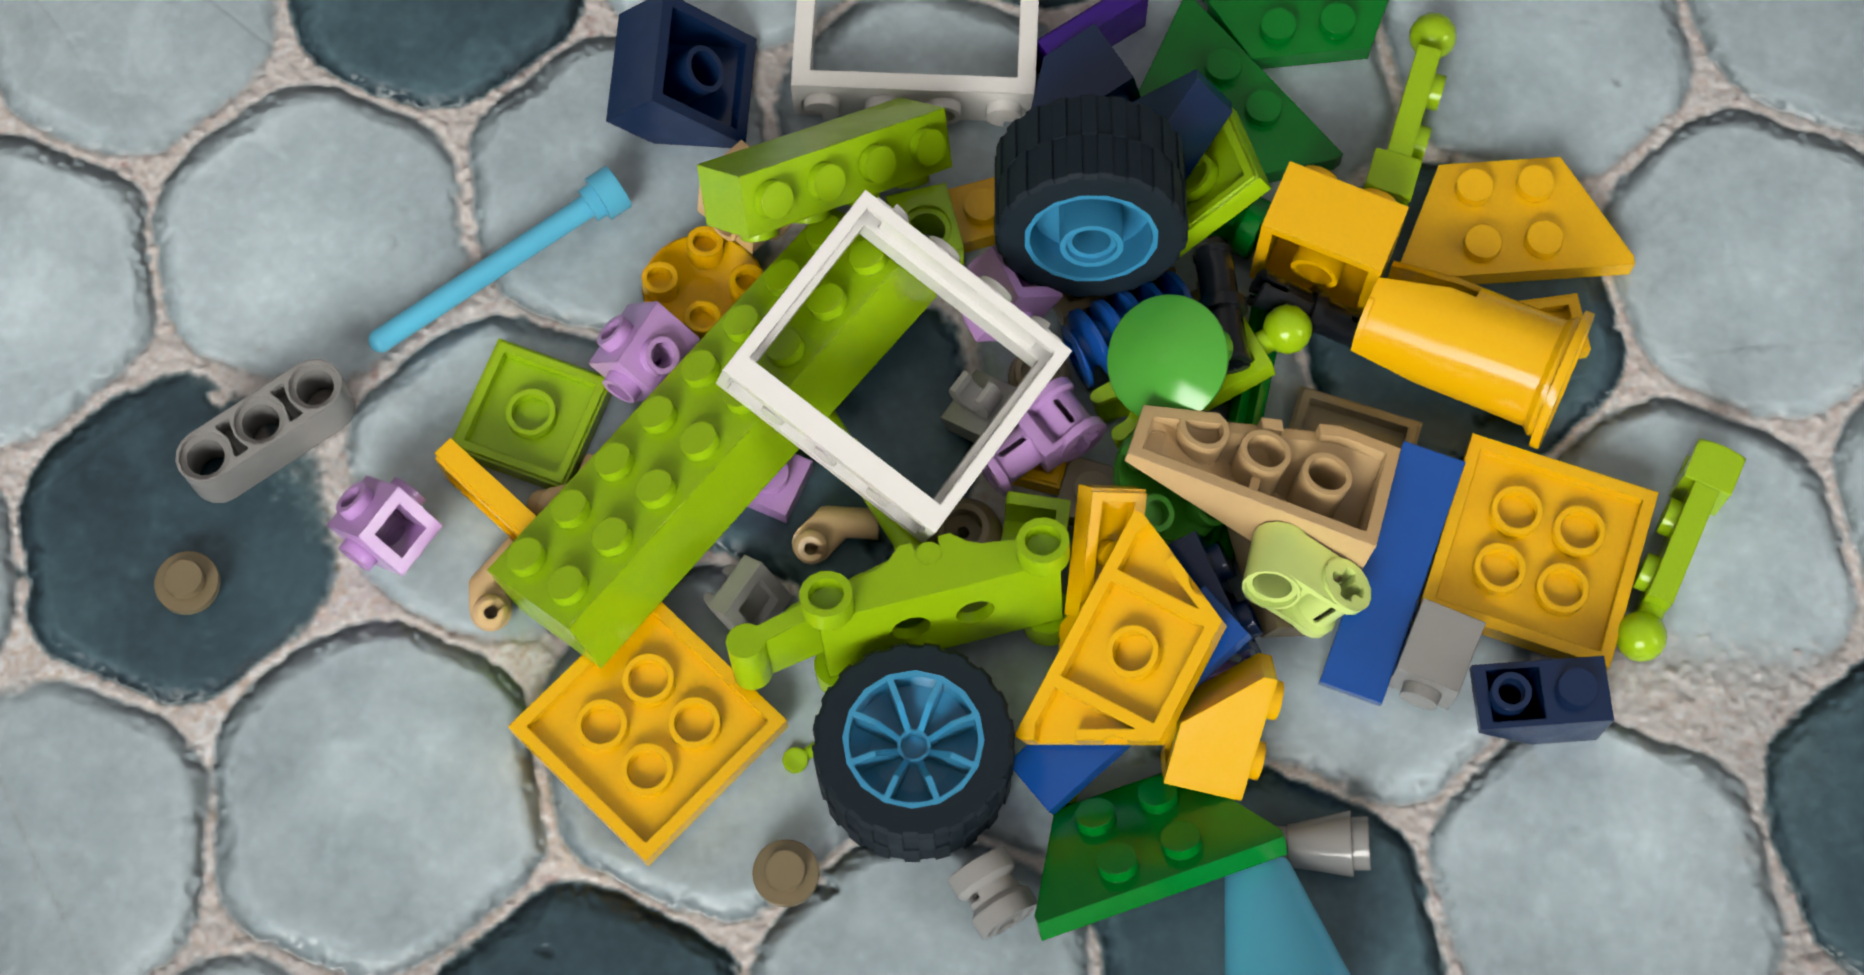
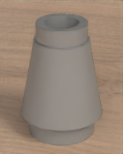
M1351 810L1287 824V826H1277L1285 835L1287 855L1281 857L1287 858L1293 868L1355 877V871L1371 870L1368 816L1352 817Z

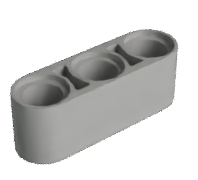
M322 359L306 360L189 433L180 442L176 450V465L179 472L203 500L211 503H226L237 498L342 430L351 421L355 413V400L339 370L333 364ZM333 389L331 396L325 402L318 405L308 404L311 396L317 391ZM279 423L276 432L271 437L264 440L254 439L257 431L264 425ZM224 457L222 466L216 472L210 475H200L203 466L209 460Z

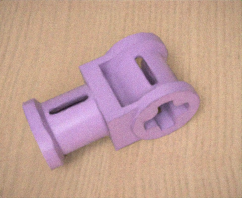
M1068 377L1053 379L1046 385L982 470V474L990 485L1003 497L1007 495V492L1012 491L1011 484L1039 464L1048 474L1062 463L1075 460L1087 453L1106 433L1107 425L1100 416L1091 417L1073 395L1075 386Z

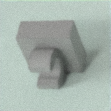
M963 370L949 389V394L953 401L940 418L949 432L975 443L1016 387L978 370H975L972 375Z
M744 555L737 565H725L722 572L727 576V580L716 595L706 592L702 598L708 605L707 607L731 630L743 623L757 626L781 614L793 596L762 562Z

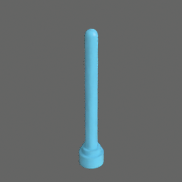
M606 165L584 179L586 185L578 190L580 197L374 329L368 337L370 348L379 353L390 350L594 217L597 221L606 216L611 220L632 207L631 201L611 170Z

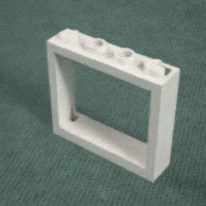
M797 0L791 72L794 114L822 115L823 120H831L838 116H845L902 97L945 107L947 124H953L959 120L987 121L992 125L1003 127L1004 122H1013L1015 119H1020L1026 115V112L1032 106L1036 85L1039 0L1020 1L1017 77L813 70L817 0Z
M865 189L724 367L716 384L917 540L924 543L937 532L1072 350L1061 342L1062 339L1048 329L1051 325L1050 322L1035 315L1030 318L1010 302L1012 300L1010 293L1000 283L988 276H980L979 278L959 263L960 256L950 244L936 236H929L927 238L908 223L909 217L898 204L892 208L882 199L876 198ZM858 234L867 239L1031 367L933 499L757 364Z

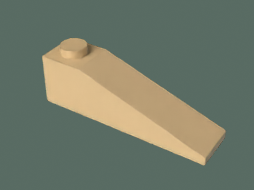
M1144 405L1124 461L1250 541L1256 528L1266 522L1280 521L1290 523L1301 528L1310 538L1338 556L1352 561L1362 570L1377 546L1401 448L1337 425L1319 424L1316 431L1283 428L1281 419L1261 417L1258 425L1227 422L1220 413Z

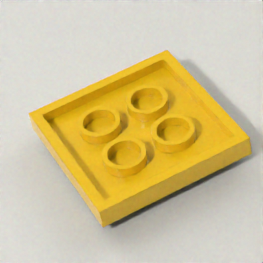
M1472 433L1463 457V461L1466 463L1436 546L1418 607L1423 598L1486 622L1482 635L1555 659L1604 656L1607 671L1611 666L1619 637V624L1624 619L1659 492Z
M663 602L655 608L602 668L581 655L508 726L511 733L648 867L789 727L787 720L756 690H746L740 687L735 681L732 668Z

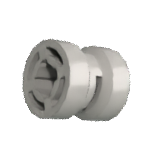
M999 847L982 854L961 867L948 879V883L957 898L971 902V908L974 912L972 923L982 940H987L1005 932L1036 911L1037 900L1030 888L1020 885L1017 879L1012 877L1015 863L1005 847Z

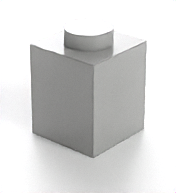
M1423 598L1411 621L1388 686L1399 690L1400 697L1416 707L1435 710L1439 706L1448 710L1460 693L1486 622Z

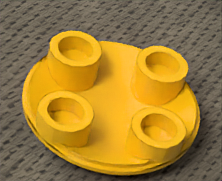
M696 227L690 231L688 236L674 240L661 248L644 268L641 276L643 301H658L702 339L759 278L763 270L754 255L739 243L724 239L713 227Z

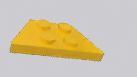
M1561 157L1438 165L1401 259L1402 263L1461 278L1476 285L1628 275L1635 266L1634 255Z
M1134 509L1015 732V737L1028 745H1165L1227 625L1143 513Z

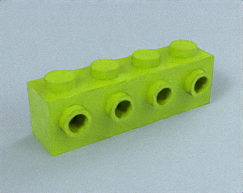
M899 97L697 164L707 225L739 235L744 242H762L776 237L779 234L778 228L792 223L811 224L826 220L830 217L829 210L843 205L853 206L865 189L876 198H880V192L894 187L914 188L925 185L929 182V175L951 168L952 159L945 107Z

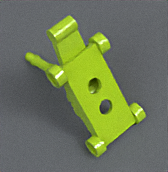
M834 410L828 418L851 435ZM863 498L894 547L895 552L890 559L851 577L849 580L841 573L831 570L812 574L802 583L798 602L788 607L785 612L757 626L749 623L735 626L729 631L725 641L735 681L740 687L746 690L761 689L770 682L773 673L816 655L814 670L817 683L823 692H826L828 687L834 685L839 678V674L849 664L854 665L864 658L863 655L878 649L880 651L893 647V644L908 642L909 645L930 643L940 645V648L945 649L1023 629L1028 639L1035 644L1055 646L1060 642L1058 637L1060 624L1067 616L1064 614L1066 595L1062 593L1061 571L1067 566L1070 559L1069 533L1059 521L1042 517L1026 522L1019 529L1016 539L978 543L966 541L954 534L948 533L937 536L938 544L934 542L921 543Z

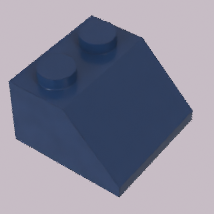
M646 0L620 13L606 122L653 144L732 148L740 140L746 143L757 38L683 0Z

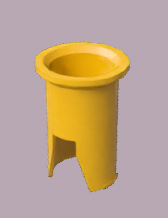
M1393 261L1388 278L1378 277L1360 317L1350 351L1413 383L1523 426L1526 435L1531 436L1529 446L1538 449L1549 429L1591 329L1595 313L1586 310L1582 318L1575 317L1566 320L1461 278Z

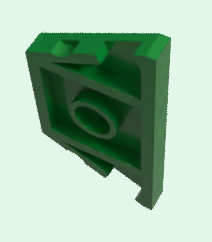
M1182 0L1139 89L1140 96L1143 97L1197 69L1232 102V108L1237 111L1269 183L1282 180L1290 161L1304 167L1307 165L1321 166L1329 171L1338 167L1343 153L1196 0Z
M1203 0L1208 6L1207 13L1261 69L1368 59L1380 22L1389 0Z
M1162 773L1064 806L1053 816L1037 900L1035 920L1042 941L1287 855L1285 835L1280 828L1232 799L1164 784Z

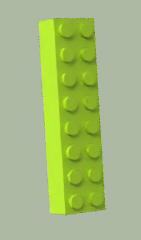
M832 209L829 210L830 217L826 220L808 224L487 569L522 612L598 667L602 668L800 449L724 391L716 382L724 367L846 214ZM858 234L757 364L828 418L934 301L937 294Z

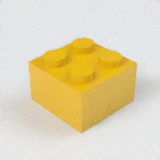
M1290 161L1263 220L1249 277L1254 279L1256 274L1265 268L1272 271L1273 274L1307 289L1314 285L1329 291L1330 299L1363 312L1377 278H1383L1409 207L1396 202L1394 197L1385 191L1375 188L1361 189L1338 180L1332 172L1323 167L1315 165L1304 167Z

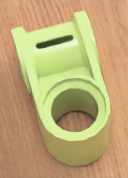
M1280 521L1266 522L1258 526L1253 532L1242 581V591L1245 597L1253 604L1266 608L1293 625L1300 633L1310 638H1321L1333 630L1336 619L1342 615H1356L1368 607L1371 601L1370 584L1363 571L1352 561L1338 556L1310 538L1301 528L1290 523Z

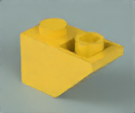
M1257 653L1202 683L1192 692L1161 751L1160 760L1164 784L1242 801L1248 779L1257 781L1262 772L1266 755V742L1261 741L1260 738L1266 719L1273 721L1277 719L1284 696V682L1277 679L1271 655Z

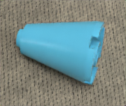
M1278 857L1224 877V975H1351L1287 858Z

